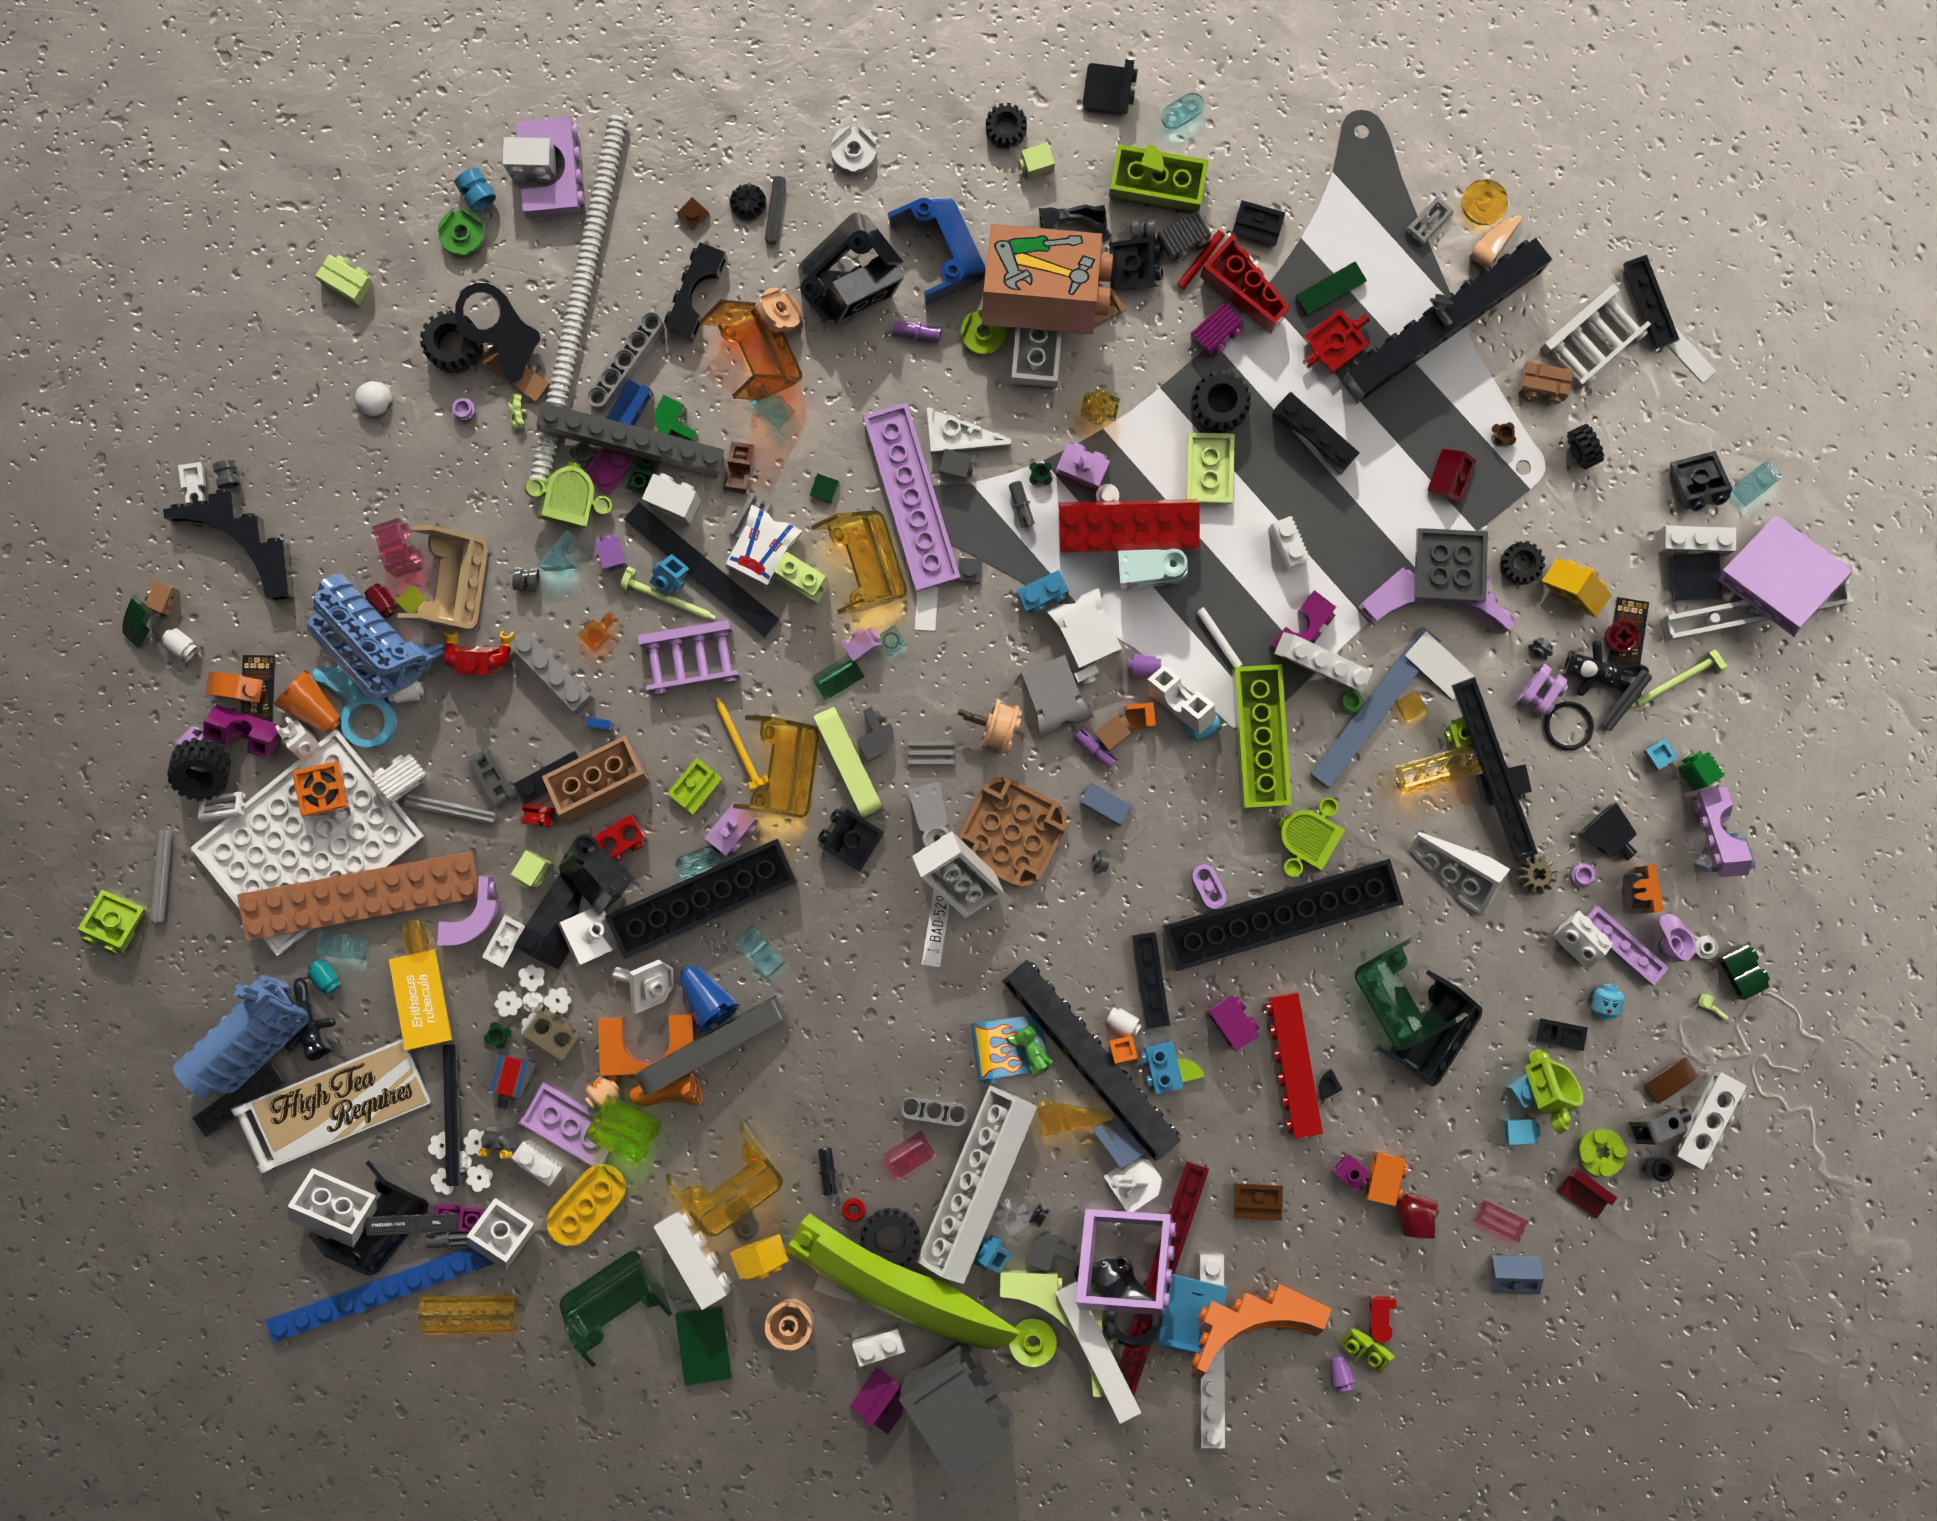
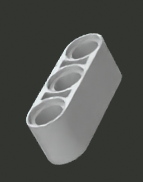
M912 1096L905 1098L900 1105L901 1114L905 1118L961 1126L968 1118L966 1107L958 1103ZM908 1101L915 1102L918 1107L917 1112L908 1114L904 1109L905 1103ZM931 1105H937L941 1109V1114L936 1118L930 1117L927 1109ZM956 1108L961 1109L964 1112V1118L961 1121H954L951 1118L952 1110Z

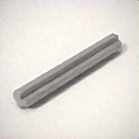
M410 794L406 795L404 805L406 807L491 825L496 821V813Z
M159 831L157 836L150 921L154 923H163L165 920L172 832Z

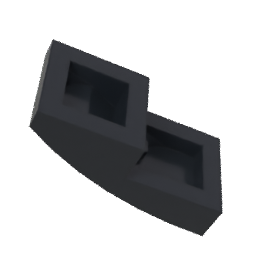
M1540 1018L1536 1041L1584 1051L1588 1027Z

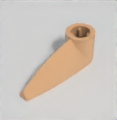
M1513 217L1494 227L1476 244L1469 259L1484 268L1492 267L1523 217Z

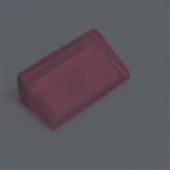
M922 1131L917 1132L882 1154L885 1164L896 1180L936 1156L935 1151Z

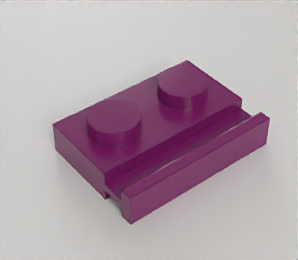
M601 448L584 471L589 475L592 483L609 496L633 466L636 458L632 455Z

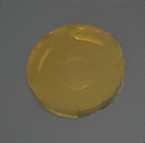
M1491 179L1473 182L1466 188L1462 197L1464 215L1477 225H1491L1498 222L1504 216L1508 207L1505 189L1498 182Z

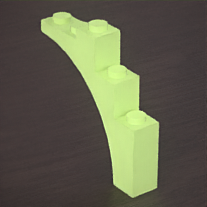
M1002 1270L1000 1273V1297L1019 1299L1037 1305L1063 1323L1078 1341L1087 1359L1091 1373L1093 1397H1103V1388L1055 1293L1062 1289V1278H1058L1056 1271ZM1096 1321L1109 1348L1113 1349V1342L1117 1341L1113 1338L1108 1341L1103 1332L1102 1321Z

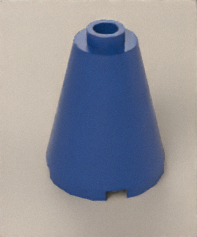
M689 965L680 972L679 981L700 1032L711 1030L710 1025L717 1023L719 1026L738 1010L735 1006H739V1003L699 966L693 967Z

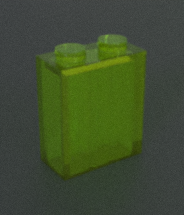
M607 1093L585 1136L590 1142L639 1164L641 1159L645 1158L648 1154L649 1145L653 1137L655 1138L658 1135L661 1121L655 1115Z

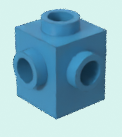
M671 554L654 566L652 569L653 576L649 583L665 596H669L672 592H679L685 584L683 579L689 568Z
M984 1235L979 1250L976 1253L974 1264L985 1271L989 1268L1000 1274L1012 1253L1002 1246L1003 1241L998 1237L991 1235L989 1238Z

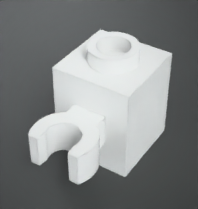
M286 717L285 720L288 726L281 728L279 725H276L275 728L287 748L303 761L320 745L312 731L298 718L292 721L291 718Z

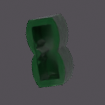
M1741 945L1718 957L1723 971L1729 978L1730 984L1740 1000H1746L1770 987L1768 973L1764 968L1759 967L1757 962L1759 959L1758 954L1753 947L1748 945Z

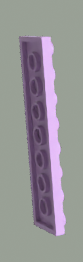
M907 402L863 415L916 592L961 578Z

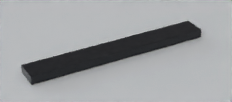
M640 502L624 518L629 525L665 555L670 556L672 554L689 568L687 572L764 637L780 621L777 616Z
M1471 677L1455 683L1451 686L1513 859L1517 862L1536 855L1538 852L1476 678Z

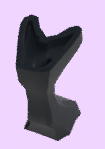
M1085 204L1064 209L1052 207L1038 208L1041 228L1056 230L1061 223L1079 222L1093 228L1105 237L1112 236L1107 229L1105 204L1096 207Z

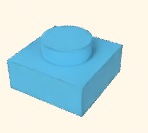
M1666 738L1644 750L1656 771L1678 758Z

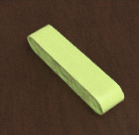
M835 706L813 716L862 818L884 809Z

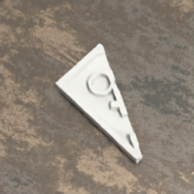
M927 408L931 453L944 452L945 449L961 451L1011 446V439L1006 438L1004 435L987 431L967 421L958 420L954 416L937 412L933 408Z

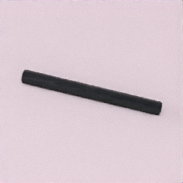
M445 1045L443 1046L446 1185L458 1186L460 1185L457 1046Z

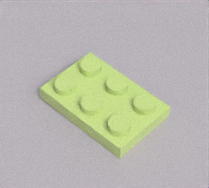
M1188 432L1186 499H1198L1200 503H1233L1235 434Z

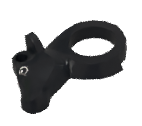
M474 283L465 287L460 292L455 303V317L459 324L456 329L471 341L494 343L503 362L504 376L511 382L521 380L525 366L540 341L539 332L520 319L506 295L494 285ZM485 293L496 300L499 307V317L492 327L477 329L466 321L463 307L465 301L472 294Z
M1120 1256L1093 1263L1091 1288L1101 1297L1155 1301L1135 1278L1132 1263L1127 1257ZM1079 1265L1076 1267L1074 1271V1276L1077 1282L1079 1275ZM1103 1311L1102 1327L1108 1341L1113 1338L1123 1346L1131 1348L1147 1347L1160 1335L1163 1326L1162 1315H1152L1153 1322L1151 1328L1141 1336L1131 1337L1118 1329L1115 1322L1117 1312Z

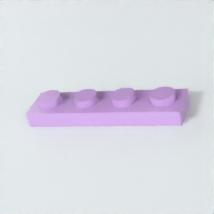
M1598 905L1586 916L1613 943L1610 950L1652 986L1669 969L1666 964Z

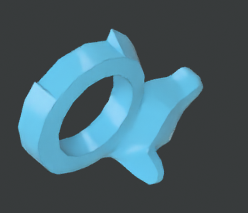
M338 664L331 667H317L313 670L312 677L320 687H325L343 703L339 714L340 724L338 728L346 740L366 749L381 748L394 736L397 727V717L391 703L386 698L373 700L367 697ZM356 670L359 675H367L364 670ZM372 704L381 709L385 718V725L377 737L363 740L354 734L351 728V719L358 708L363 705Z

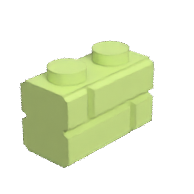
M328 255L315 278L321 284L359 306L365 298V294L368 293L373 285V282L368 278L369 273L360 267H357L356 270L349 266L350 262L340 255L337 258Z

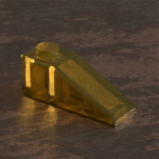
M1055 1099L1043 1101L1041 1106L1037 1107L1044 1137L1113 1120V1116L1110 1113L1063 1102L1055 1103Z

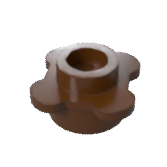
M1508 422L1492 426L1491 430L1494 433L1495 439L1493 443L1495 446L1500 447L1502 444L1513 445L1516 442V437L1514 436L1515 426L1513 423Z

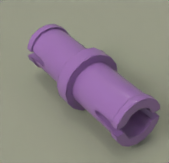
M896 320L894 334L914 337V340L921 338L940 342L942 328L922 325V322L918 321L910 323Z
M1084 728L1074 737L1075 741L1089 751L1088 754L1091 757L1095 756L1108 769L1118 760L1117 756L1103 746L1101 740L1097 741Z

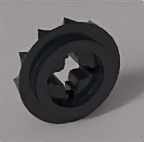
M751 183L740 184L739 187L732 191L729 198L732 212L744 220L757 218L766 207L764 192L759 186L752 185ZM749 193L751 200H754V202L749 203L746 210V206L741 200L746 199Z

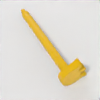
M719 698L715 699L720 716L752 781L747 783L750 791L754 792L765 787L769 782L767 775L759 779L724 703H721Z

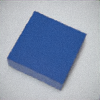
M587 718L586 727L613 732L614 724L610 720Z

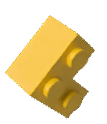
M1557 558L1542 579V582L1552 593L1569 599L1579 611L1596 618L1612 596L1606 588L1607 584L1597 578L1595 570L1588 566L1584 568L1579 567L1577 563L1569 559L1564 561Z
M780 1234L744 1245L730 1252L739 1279H756L757 1281L769 1277L770 1274L781 1270V1265L789 1261Z

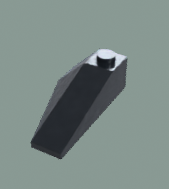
M561 873L514 945L515 948L558 970L570 952L558 924L578 914L582 899L580 892L572 885L573 881L564 877Z

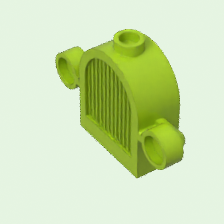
M567 462L566 467H562L550 474L544 483L538 478H532L526 482L524 487L529 497L536 498L541 495L537 518L578 529L587 527L590 509L597 515H605L610 512L612 502L606 496H599L593 499L594 487L592 480L585 471L580 469L581 465L573 462Z
M1328 797L1321 800L1318 805V814L1309 810H1301L1288 817L1282 814L1276 826L1280 828V843L1284 850L1293 856L1283 865L1284 873L1287 876H1299L1303 871L1302 862L1317 871L1323 870L1345 832V829L1327 820V817L1336 814L1338 811V803L1335 799Z
M1537 1049L1529 1054L1531 1063L1525 1066V1070L1538 1109L1552 1114L1551 1124L1558 1134H1562L1570 1129L1571 1118L1569 1112L1583 1104V1093L1576 1077L1568 1067L1550 1059L1547 1052Z

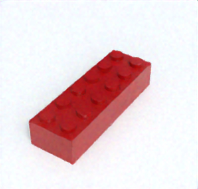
M1198 499L1058 502L1059 551L1064 553L1200 549V502Z

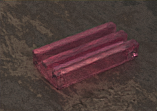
M1486 1200L1483 1201L1474 1220L1518 1243L1521 1239V1234L1525 1231V1226L1529 1222ZM1487 1206L1521 1222L1519 1227L1485 1211ZM1482 1216L1489 1217L1515 1230V1235L1482 1220Z

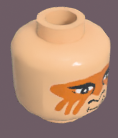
M600 1076L586 1087L588 1097L585 1098V1101L593 1110L598 1108L600 1111H606L620 1099L619 1092L621 1090L614 1080H608L606 1077Z

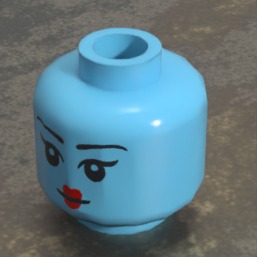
M1604 984V988H1597L1595 990L1591 1009L1596 1013V1017L1613 1021L1614 1018L1621 1016L1625 995L1618 991L1619 987Z

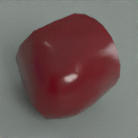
M1405 1194L1397 1207L1402 1235L1414 1238H1435V1219L1439 1213V1202L1422 1195Z

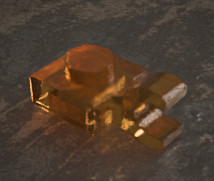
M608 612L599 623L592 619L577 636L593 652H596L611 636L606 630L612 627L618 619Z

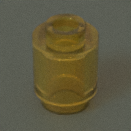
M419 919L405 922L406 926L402 927V933L406 949H409L410 955L428 951L429 939L425 922L420 923Z

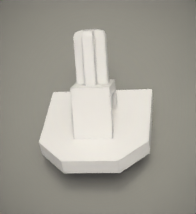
M660 960L633 971L620 967L614 969V979L630 984L631 1011L634 1014L665 1002L674 988L673 968Z
M1139 1158L1124 1170H1121L1118 1166L1104 1176L1127 1212H1138L1160 1197L1163 1180L1148 1159Z

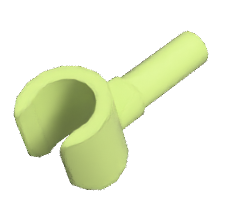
M1702 993L1699 1006L1714 1012L1722 1020L1726 1021L1728 1016L1713 1005L1716 998Z

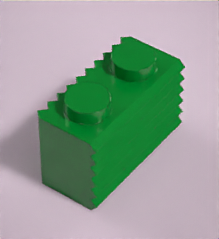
M1701 750L1683 758L1684 764L1678 767L1693 790L1708 787L1724 777L1725 774L1719 768V765L1716 764L1717 761L1714 760L1711 753L1703 754Z

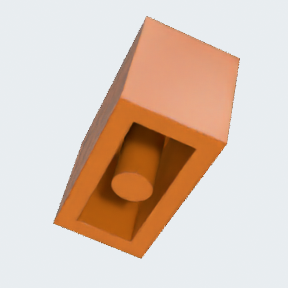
M1374 1151L1370 1168L1371 1174L1368 1177L1370 1181L1366 1186L1364 1198L1396 1206V1202L1401 1200L1403 1188L1400 1187L1401 1179L1406 1177L1408 1164H1405L1406 1159Z

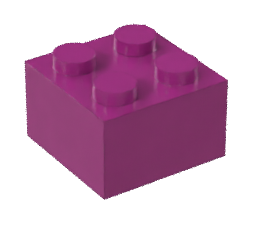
M1227 995L1208 1008L1206 1013L1230 1048L1238 1051L1260 1036L1257 1032L1260 1027L1253 1017L1246 1016L1243 1011L1246 1007L1239 997Z

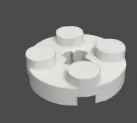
M848 126L839 130L833 137L832 157L835 164L843 171L857 174L868 169L875 161L877 155L876 143L873 135L867 129L859 126L858 128ZM852 144L854 147L855 144L858 145L859 153L850 154L849 146Z

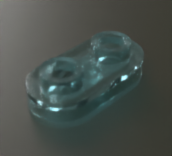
M1188 93L1169 104L1162 111V124L1168 129H1177L1198 117L1204 108L1203 98L1197 93ZM1194 104L1196 109L1191 110L1188 108V105ZM1173 115L1177 120L1170 121L1168 117Z
M705 846L680 856L676 861L677 872L683 878L693 877L721 864L722 855L716 847Z

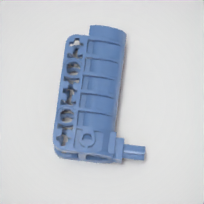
M334 574L319 583L318 591L313 600V609L317 615L309 618L307 631L370 699L379 700L409 687L422 676V672L430 669L433 660L444 656V646L437 643L425 648L421 643L417 645L412 641L406 643L344 575ZM327 639H336L338 643L332 644ZM356 670H364L367 675H359Z
M261 975L250 986L245 984L236 985L237 991L234 995L242 998L243 1001L240 1004H236L228 1016H223L220 1019V1023L215 1028H211L203 1040L196 1042L194 1048L190 1052L185 1053L173 1065L174 1073L184 1087L201 1098H208L214 1091L226 1094L236 1091L309 1021L308 1014L303 1008L292 1005L288 998L291 994V989L285 981Z

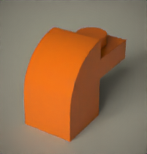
M209 672L205 695L260 703L263 680L230 673Z

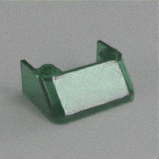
M1421 932L1360 965L1355 971L1357 984L1392 1045L1398 1050H1407L1455 1025L1468 1016L1465 1011L1446 1021L1443 1015L1436 1009H1428L1420 1013L1397 973L1408 964V955L1403 947L1421 938Z
M636 1251L626 1253L566 1293L560 1300L559 1307L572 1346L592 1368L596 1366V1362L591 1349L602 1342L605 1335L603 1326L639 1301H642L648 1308L659 1305L668 1316L673 1314L664 1290L644 1259Z

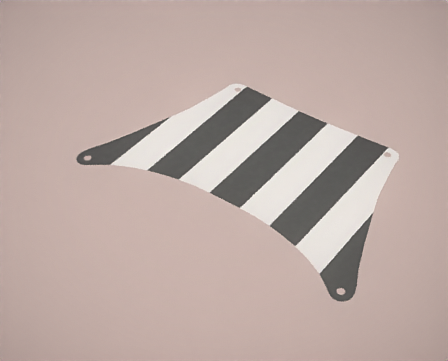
M1355 110L1347 115L1342 123L1333 173L1319 207L1303 236L1285 263L1269 282L1290 307L1286 317L1270 334L1247 314L1243 313L1240 316L1244 321L1243 332L1235 340L1229 339L1225 343L1226 348L1219 355L1213 354L1209 358L1203 351L1200 352L1133 410L1078 443L1086 448L1085 450L1094 454V451L1107 456L1106 459L1110 463L1100 486L1104 484L1114 485L1119 491L1118 501L1186 499L1188 432L1215 433L1211 432V428L1204 429L1201 422L1198 424L1196 415L1192 413L1191 400L1196 385L1206 374L1209 376L1211 372L1216 371V373H1220L1221 370H1226V374L1234 372L1235 377L1241 376L1243 378V384L1247 383L1249 387L1248 393L1251 392L1249 411L1240 425H1237L1232 431L1228 429L1225 432L1227 434H1235L1233 503H1200V549H1179L1186 555L1188 561V573L1185 580L1177 584L1170 583L1160 586L1122 590L1118 551L1060 553L1058 502L1097 501L1096 489L1056 473L1057 465L1064 450L1043 461L1037 462H1049L1052 465V470L1050 471L1052 482L1049 485L1044 483L1032 485L1029 481L1031 477L1029 466L1008 474L973 483L933 485L952 546L982 559V561L1026 585L1059 570L1069 590V593L1065 595L1066 599L1058 602L1059 604H1074L1083 594L1099 588L1103 610L1116 637L1143 655L1156 656V658L1161 659V667L1165 665L1181 678L1182 685L1190 692L1195 694L1198 691L1214 703L1215 712L1233 728H1236L1232 675L1234 667L1196 613L1203 607L1206 609L1243 665L1240 667L1282 664L1284 699L1286 702L1315 672L1295 663H1288L1282 657L1274 654L1275 652L1269 647L1285 627L1295 633L1306 631L1307 620L1298 610L1314 590L1336 606V609L1333 611L1336 616L1328 626L1325 624L1321 626L1318 631L1322 634L1314 644L1336 654L1370 621L1358 606L1401 568L1409 569L1415 574L1417 528L1478 531L1532 489L1543 477L1546 470L1542 452L1526 432L1479 356L1466 327L1358 404L1341 382L1345 376L1344 372L1351 363L1357 359L1360 362L1363 361L1362 359L1366 357V353L1375 346H1378L1380 349L1389 336L1395 332L1399 335L1404 330L1403 327L1410 321L1415 319L1418 322L1423 316L1422 314L1433 306L1430 298H1435V294L1448 295L1451 293L1428 240L1421 246L1419 240H1415L1411 233L1408 234L1405 231L1418 216L1401 176L1391 139L1380 118L1370 111ZM1359 124H1365L1369 128V135L1365 138H1358L1354 133L1355 127ZM1419 222L1414 229L1418 230L1421 227V223ZM1356 261L1367 282L1306 316L1295 296ZM1339 309H1342L1346 316L1353 321H1356L1364 313L1369 317L1370 322L1360 328L1362 336L1369 343L1367 348L1333 374L1320 361L1316 362L1309 369L1306 368L1303 360L1313 353L1310 346L1303 339L1305 335ZM1214 391L1209 394L1208 404L1214 411L1226 413L1234 408V400L1227 392ZM1290 391L1360 452L1341 475L1323 460L1319 451L1305 437L1294 430L1288 429L1272 415L1275 407ZM1513 423L1515 426L1514 436L1516 437V442L1513 445L1502 444L1500 447L1495 446L1493 443L1495 437L1491 430L1494 424ZM1442 449L1465 451L1477 460L1461 503L1453 502L1444 495L1433 494L1427 491ZM1521 460H1526L1531 466L1530 472L1526 475H1521L1516 471V464ZM1015 481L1022 482L1027 500L1031 502L1029 506L1035 524H1030V526L1021 528L1017 511L1013 509L1014 502L1009 484ZM1291 516L1293 517L1292 520L1295 521L1294 525H1297L1298 533L1301 534L1300 538H1303V546L1306 547L1305 550L1308 551L1307 554L1310 557L1306 563L1286 570L1268 528L1271 524Z

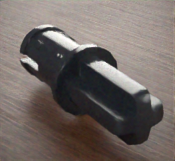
M823 1147L818 1150L821 1170L818 1173L822 1177L823 1195L827 1196L831 1195V1193L834 1195L838 1193L835 1175L837 1169L834 1168L832 1148Z

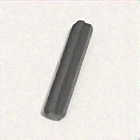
M782 176L773 177L765 233V242L770 244H776L778 241L786 180Z
M1641 670L1601 722L1604 728L1609 731L1613 730L1651 681L1652 675L1645 670Z

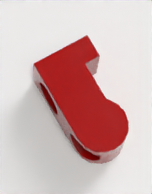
M1369 1296V1333L1379 1343H1385L1392 1337L1393 1332L1389 1325L1390 1309H1396L1397 1300L1393 1296Z

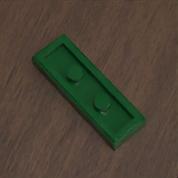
M1355 261L1300 292L1295 298L1305 315L1309 316L1365 284L1367 279Z

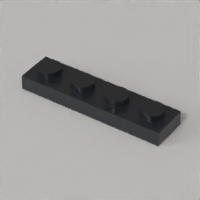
M1647 255L1625 262L1623 266L1645 323L1647 321L1651 323L1648 331L1655 349L1678 342L1680 340Z
M1156 932L1132 935L1146 1029L1169 1026L1170 1021Z
M270 1062L252 1075L239 1089L225 1094L195 1115L193 1120L204 1136L208 1137L236 1117L231 1112L233 1107L269 1094L283 1084L285 1080L273 1062Z

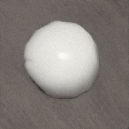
M369 381L357 389L354 400L357 409L363 415L377 417L387 411L388 405L392 401V395L389 388L383 383Z

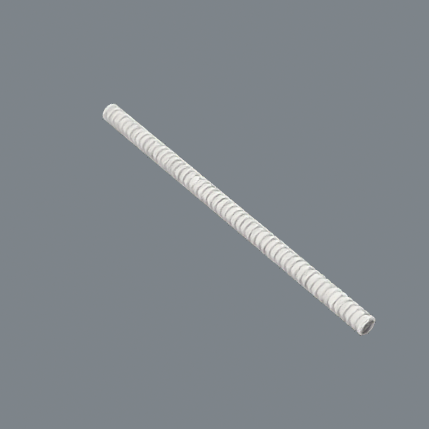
M611 115L607 119L609 123L606 124V136L603 138L605 143L602 144L603 150L600 151L602 157L599 158L600 164L597 165L599 171H596L597 178L594 179L596 184L593 185L594 191L591 192L593 198L590 199L591 205L588 206L590 212L587 213L588 219L585 220L587 226H584L585 233L582 234L584 239L581 240L582 246L579 247L581 253L578 254L579 260L576 261L578 267L575 268L576 274L573 275L575 281H572L571 285L573 288L570 289L572 295H569L570 302L567 303L569 308L565 311L567 316H564L566 322L563 323L564 329L561 330L563 336L560 337L561 343L558 344L560 350L556 352L558 357L555 358V362L557 363L553 366L555 371L552 372V375L554 377L550 380L552 385L549 386V389L551 391L547 394L549 399H546V403L564 408L567 405L565 401L568 400L566 394L570 392L568 387L571 386V383L569 381L573 378L571 373L574 372V369L572 367L576 364L574 359H577V355L575 353L579 350L577 348V345H580L578 339L582 337L580 332L583 331L582 325L585 323L583 318L586 317V313L584 312L588 309L586 304L589 303V299L587 298L591 295L589 290H592V286L590 284L594 281L592 277L595 276L594 270L597 268L595 263L598 262L597 256L600 254L598 249L601 248V244L599 243L603 240L601 235L604 234V230L602 229L606 226L604 222L607 221V217L605 215L609 213L607 208L610 207L609 201L612 199L610 194L613 193L612 187L615 185L613 181L616 180V175L614 174L618 171L616 167L619 166V162L617 160L621 158L619 153L622 152L621 146L624 144L622 140L625 138V134L623 133L626 132L625 126L628 125V121L625 118L617 115ZM541 432L538 435L540 441H537L538 448L535 449L537 455H534L535 462H532L534 469L530 471L532 476H529V480L538 478L544 483L551 474L550 470H553L551 463L555 461L553 459V456H556L554 449H557L556 442H559V439L555 435Z

